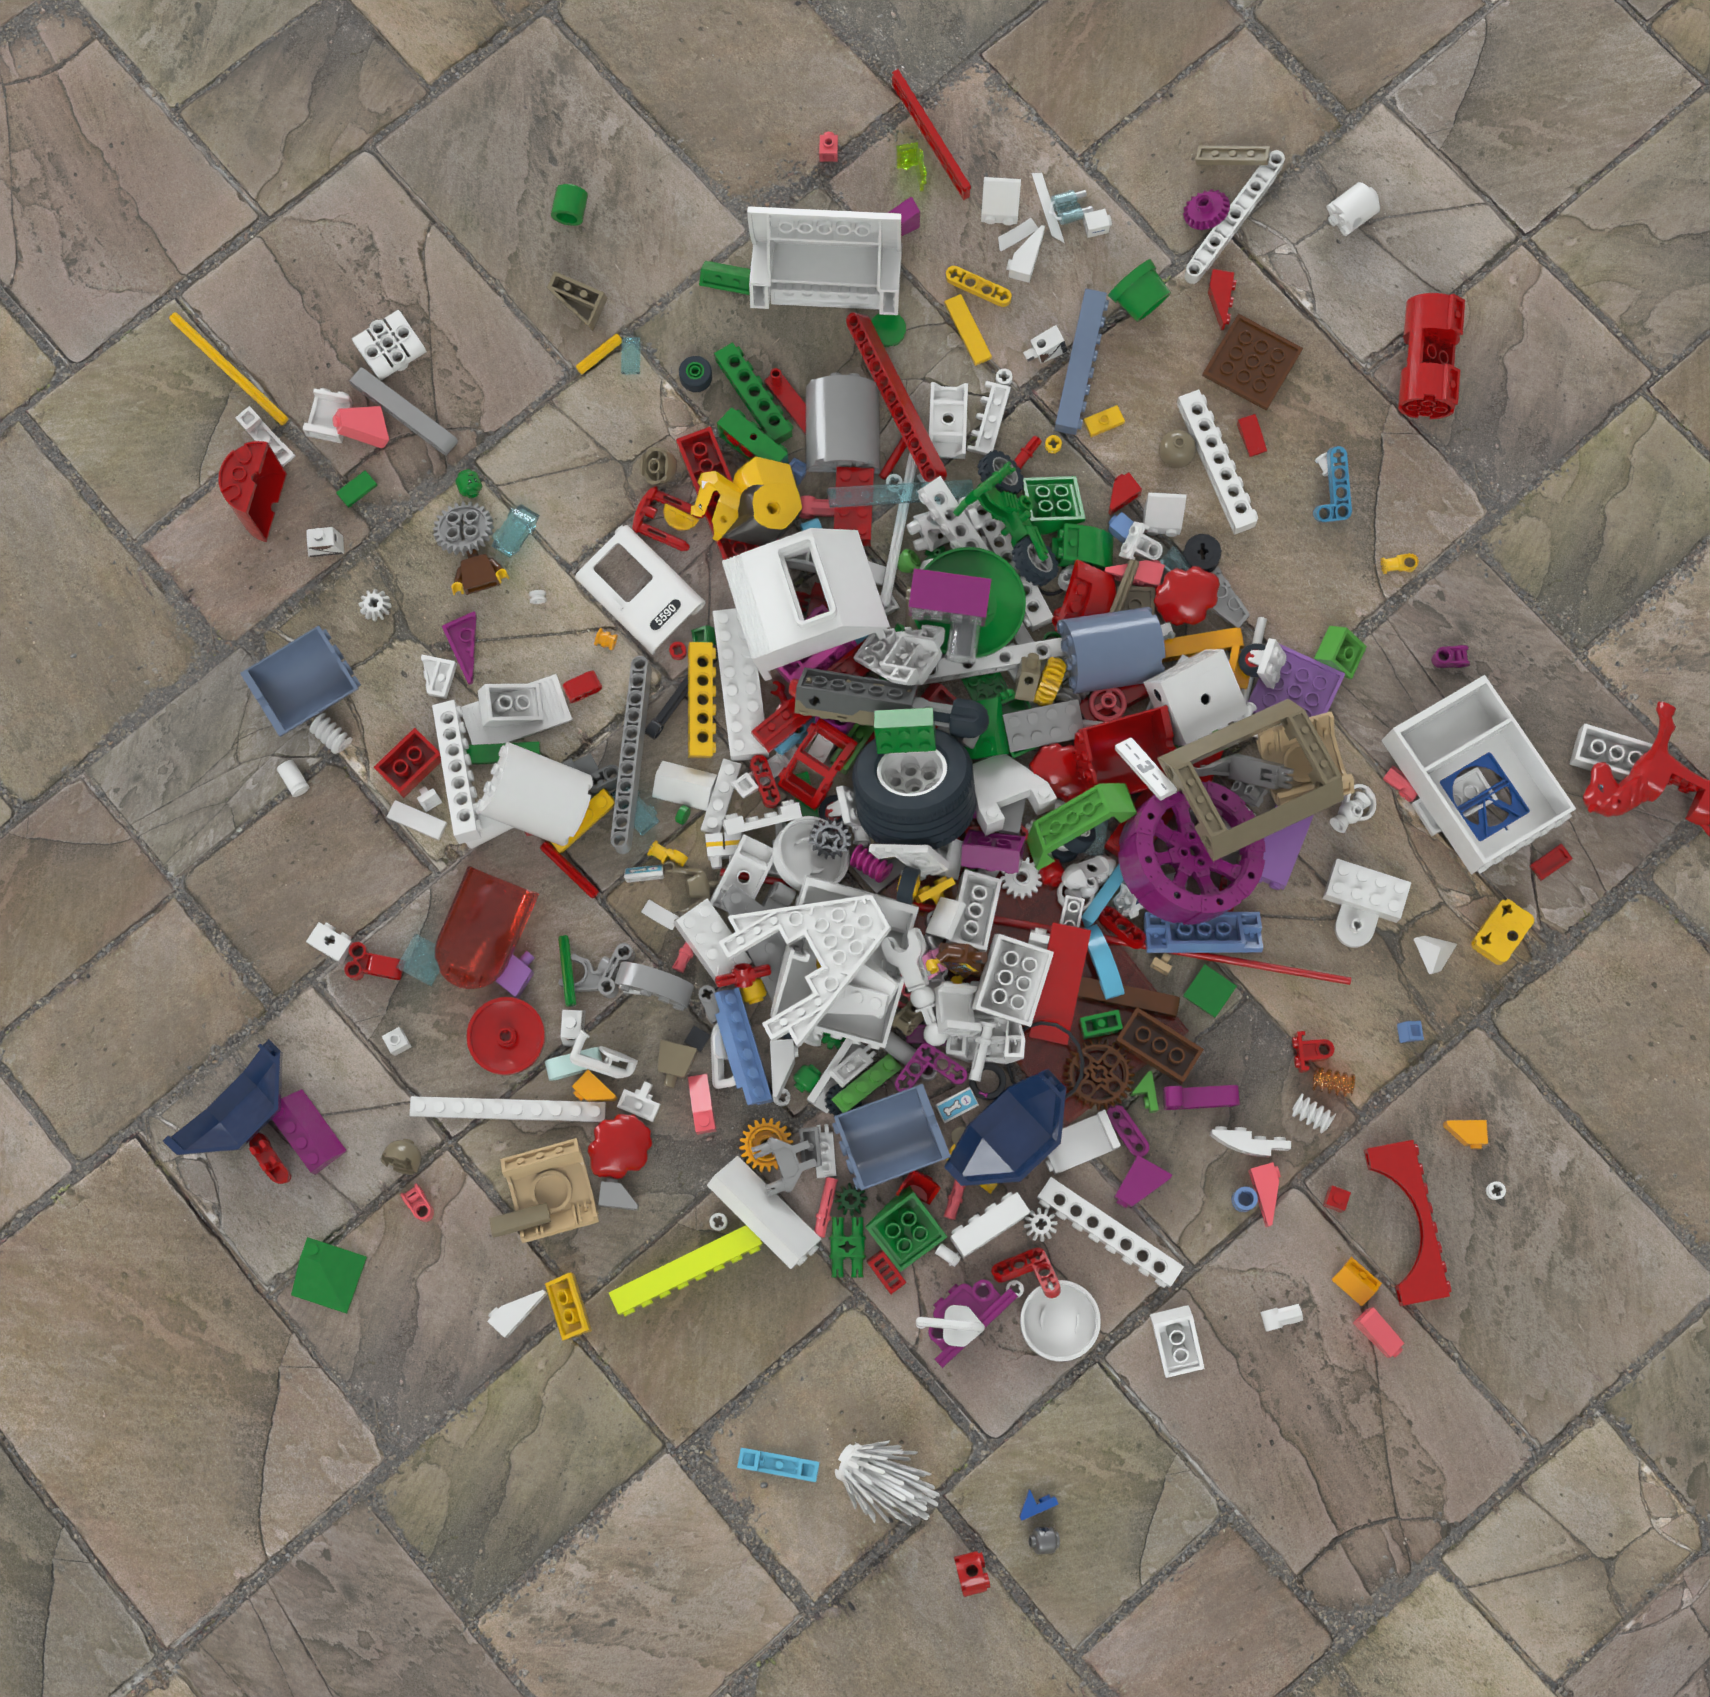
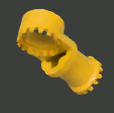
M1413 553L1396 555V557L1389 559L1384 557L1380 559L1381 566L1383 565L1381 567L1383 575L1396 570L1399 572H1412L1419 563L1418 557ZM1405 559H1413L1415 565L1407 567L1404 563Z
M657 840L650 846L651 848H649L647 855L656 857L661 860L662 864L669 859L673 863L675 862V864L678 863V866L683 867L688 860V857L680 851L667 849L658 844Z

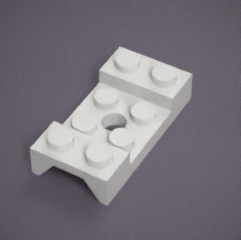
M931 382L929 437L940 458L965 459L968 383L958 387H944ZM946 415H950L954 420L951 423H946L943 421V418Z
M792 799L782 801L781 806H777L779 814L775 811L765 813L764 818L758 819V816L745 818L746 822H744L743 816H738L737 813L725 815L726 819L722 820L724 832L728 836L802 818L799 802H794Z
M743 834L710 899V903L727 911L721 899L732 884L755 900L774 862L773 848ZM741 872L749 874V880L745 883L740 882L738 879Z

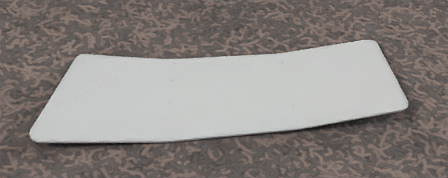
M1032 218L998 237L1000 251L1016 244L1038 229Z

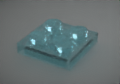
M414 934L396 968L432 986L450 952L418 934Z

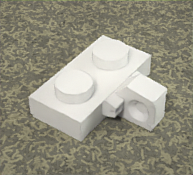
M644 1081L641 1090L636 1089L635 1093L624 1089L617 1107L654 1122L661 1104L652 1101L653 1095L649 1093L653 1085Z

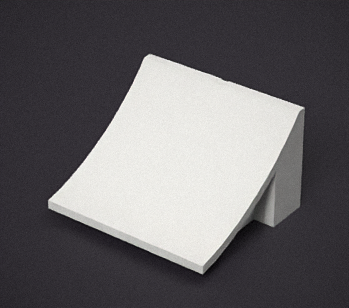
M748 207V225L753 244L749 282L750 308L769 309L771 295V304L879 309V314L898 315L902 260L901 214Z

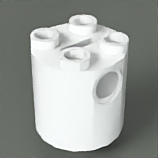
M1361 182L1355 184L1326 206L1330 215L1328 217L1332 226L1337 225L1344 236L1349 235L1380 211L1378 194L1372 187H1368Z

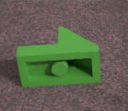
M1152 1071L1147 1072L1130 1095L1146 1094V1097H1143L1145 1109L1148 1108L1149 1113L1159 1110Z

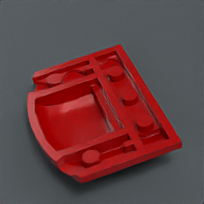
M1076 560L1058 621L1109 613L1116 596L1114 576L1080 560Z

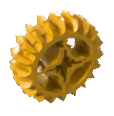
M1055 657L1048 659L1040 676L1033 703L1038 704V706H1046L1053 703L1067 668L1064 663L1065 661Z

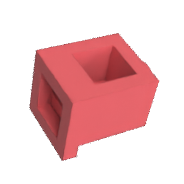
M825 132L824 135H820V162H838V135H834L833 132Z

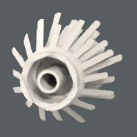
M890 1440L860 1445L855 1442V1445L849 1444L843 1450L838 1459L841 1463L839 1470L835 1469V1476L844 1483L854 1509H856L858 1502L865 1515L869 1514L874 1523L876 1521L875 1513L866 1500L887 1523H890L889 1519L873 1500L896 1519L903 1520L910 1526L911 1522L892 1507H897L906 1515L912 1516L914 1514L924 1520H928L930 1516L925 1512L927 1510V1502L936 1507L938 1506V1502L933 1500V1498L939 1497L940 1494L931 1490L935 1489L934 1485L919 1480L920 1477L929 1476L931 1473L887 1460L910 1461L909 1457L894 1456L892 1454L915 1455L918 1453L917 1451H902L903 1449H900L901 1445L884 1446Z

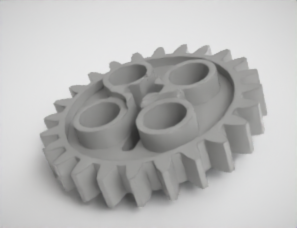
M462 501L461 506L455 503L454 508L448 506L449 511L442 510L443 516L437 515L438 521L434 522L433 535L438 546H441L443 551L447 549L448 554L452 553V551H454L455 556L459 552H462L464 556L466 551L472 554V549L475 548L479 551L478 546L485 547L484 541H490L489 535H493V519L489 511H486L484 506L480 507L479 503L473 506L472 501L468 505H465V502Z

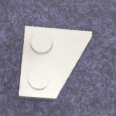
M422 655L421 660L424 664L425 671L423 672L426 679L427 694L447 699L457 663L451 660Z

